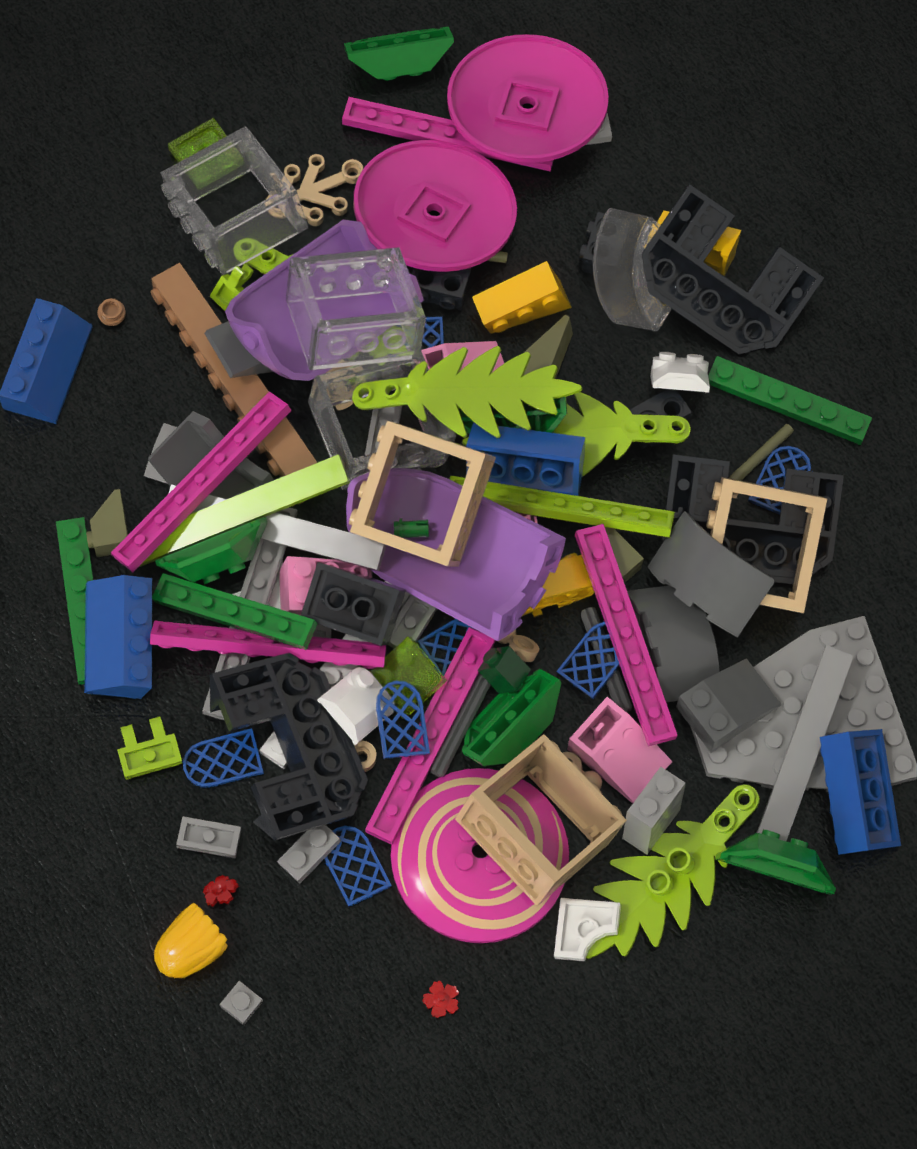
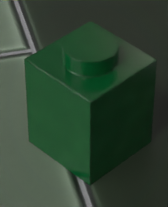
M510 646L490 649L484 655L483 662L477 671L500 694L518 691L531 669Z

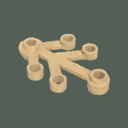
M314 154L309 158V167L300 189L290 193L293 183L300 179V168L295 164H289L284 169V178L279 190L273 191L266 198V210L275 217H283L290 213L306 218L312 226L322 224L323 211L317 207L310 209L296 203L306 200L331 208L332 212L337 216L345 215L348 211L347 200L343 197L335 198L322 194V192L346 182L356 184L363 170V165L357 160H348L342 165V172L315 182L318 173L322 172L325 168V160L322 155ZM315 161L321 162V164L318 166H315L312 163ZM290 171H294L297 173L294 176L288 175ZM351 172H354V173H356L357 175H356V176H349L348 174L351 173ZM277 203H282V204H283V206H281V207H276V206H274V205L277 204ZM337 204L344 205L342 209H338L335 206ZM313 214L320 216L318 219L311 218Z

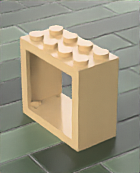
M387 421L385 426H381L377 436V442H380L377 452L373 453L369 459L368 470H370L367 481H363L360 486L358 497L361 500L358 509L355 508L351 513L349 525L352 527L350 532L445 566L459 567L496 457L395 422ZM403 439L467 460L466 466L469 469L444 543L443 545L440 544L437 549L373 528L375 524L373 520L399 443L402 444Z
M721 477L720 483L715 482L712 499L717 500L715 511L709 510L706 527L711 529L710 535L721 544L723 543L731 499L737 498L738 493L806 506L805 512H808L792 592H789L788 598L766 594L760 605L804 613L827 498Z
M544 734L471 793L455 818L536 906L541 904L601 852L627 821L622 816L621 811L612 805L602 795L600 789L581 773L579 767L567 759L560 751L558 745L550 741ZM526 775L537 784L591 841L590 845L559 871L494 803Z

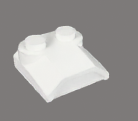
M659 352V356L653 357V365L651 366L650 378L653 388L709 392V362L703 360L704 356L688 354L687 358L676 357L675 353Z
M358 667L323 694L317 701L324 706L352 739L354 745H356L378 726L376 697L383 687L367 669ZM384 690L382 695L390 700L391 696ZM381 700L380 707L382 710L386 703ZM388 707L384 715L389 717L394 713V710Z

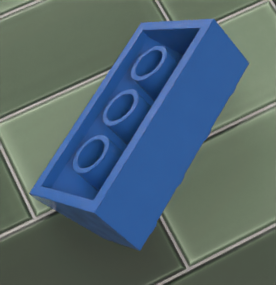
M36 298L0 390L2 408L56 424L92 331V325L63 305Z
M473 423L467 447L496 457L488 482L579 496L585 456V437L498 426L501 437L496 438L476 423ZM466 466V475L469 469L468 466Z
M121 575L87 581L84 693L141 699L152 688V644H150L152 631V578Z
M882 729L849 731L820 737V751L824 761L825 782L829 792L830 813L833 817L838 855L901 846Z

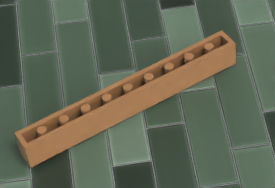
M178 263L151 278L153 289L150 291L151 295L158 305L163 304L167 310L165 315L172 326H178L181 331L179 332L181 340L186 347L191 345L195 351L193 355L196 362L201 368L206 367L210 373L208 378L212 386L216 390L221 389L224 394V403L230 411H236L239 416L237 418L239 423L269 391L257 374L235 378L229 377L204 334L206 330L222 323L183 266ZM286 417L255 447L259 454L264 453L268 458L267 465L274 476L284 477L317 463Z

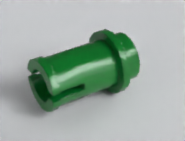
M399 518V521H394V535L402 538H429L428 519L403 521L402 518Z

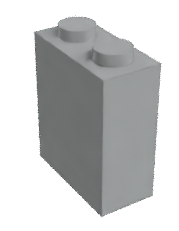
M660 767L628 809L622 839L647 855L680 811L686 783Z

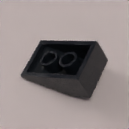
M318 562L301 616L314 619L319 625L380 646L389 645L406 589Z

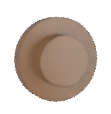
M106 299L98 307L99 320L105 325H118L125 318V307L116 299Z

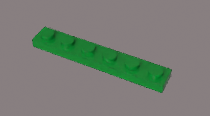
M719 356L716 357L708 375L709 385L859 445L862 444L872 419L868 415Z
M81 517L56 521L79 685L85 684L87 581L94 580L86 535L85 518Z
M164 573L152 596V600L157 604L307 650L318 625L314 619Z

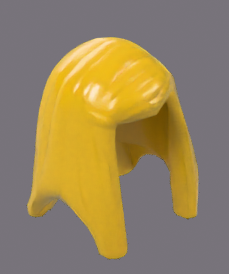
M195 903L189 905L175 918L156 944L154 961L159 971L167 977L185 978L198 972L220 957L228 947L226 936L219 933V927L213 924L208 915H204L205 912Z

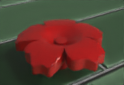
M223 875L217 877L215 882H209L203 890L207 905L213 907L217 902L229 904L233 900L231 893L236 892V889L239 887L237 881Z
M434 981L433 985L429 988L431 994L423 995L422 1002L428 1009L433 1008L431 1015L436 1018L445 1016L446 1011L454 1014L458 1010V1000L454 999L459 994L456 986L448 984L444 988L441 981Z

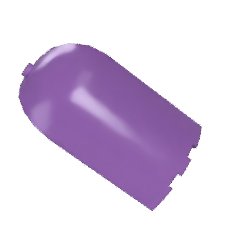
M342 220L243 289L230 301L225 313L236 337L254 358L280 376L292 380L309 381L328 372L424 301L416 276L399 270L392 263L386 265L377 257L379 251L370 242L362 222Z
M391 468L373 520L375 521L373 528L394 535V521H399V518H402L403 521L428 519L429 538L416 537L405 539L437 549L440 544L443 545L462 485L427 471L410 468ZM369 473L354 478L348 486L346 514L349 533H351L352 527L349 525V519L352 511L355 508L358 509L361 500L358 497L359 489L362 482L367 481ZM483 496L459 567L445 566L386 545L379 571L370 570L390 584L406 589L407 593L499 641L520 626L522 623L520 617L529 607L534 609L543 597L546 589L542 587L549 573H555L566 538Z

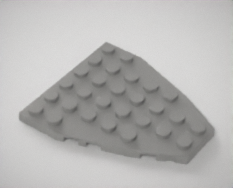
M865 616L809 630L754 666L753 668L780 701L781 706L712 753H710L691 727L706 776L719 779L725 777L740 783L747 781L761 784V787L773 789L824 647L828 645L854 655L825 736L849 731L882 729L891 786L917 779V763ZM819 750L805 790H809V788L827 789L828 792L825 782L824 761Z

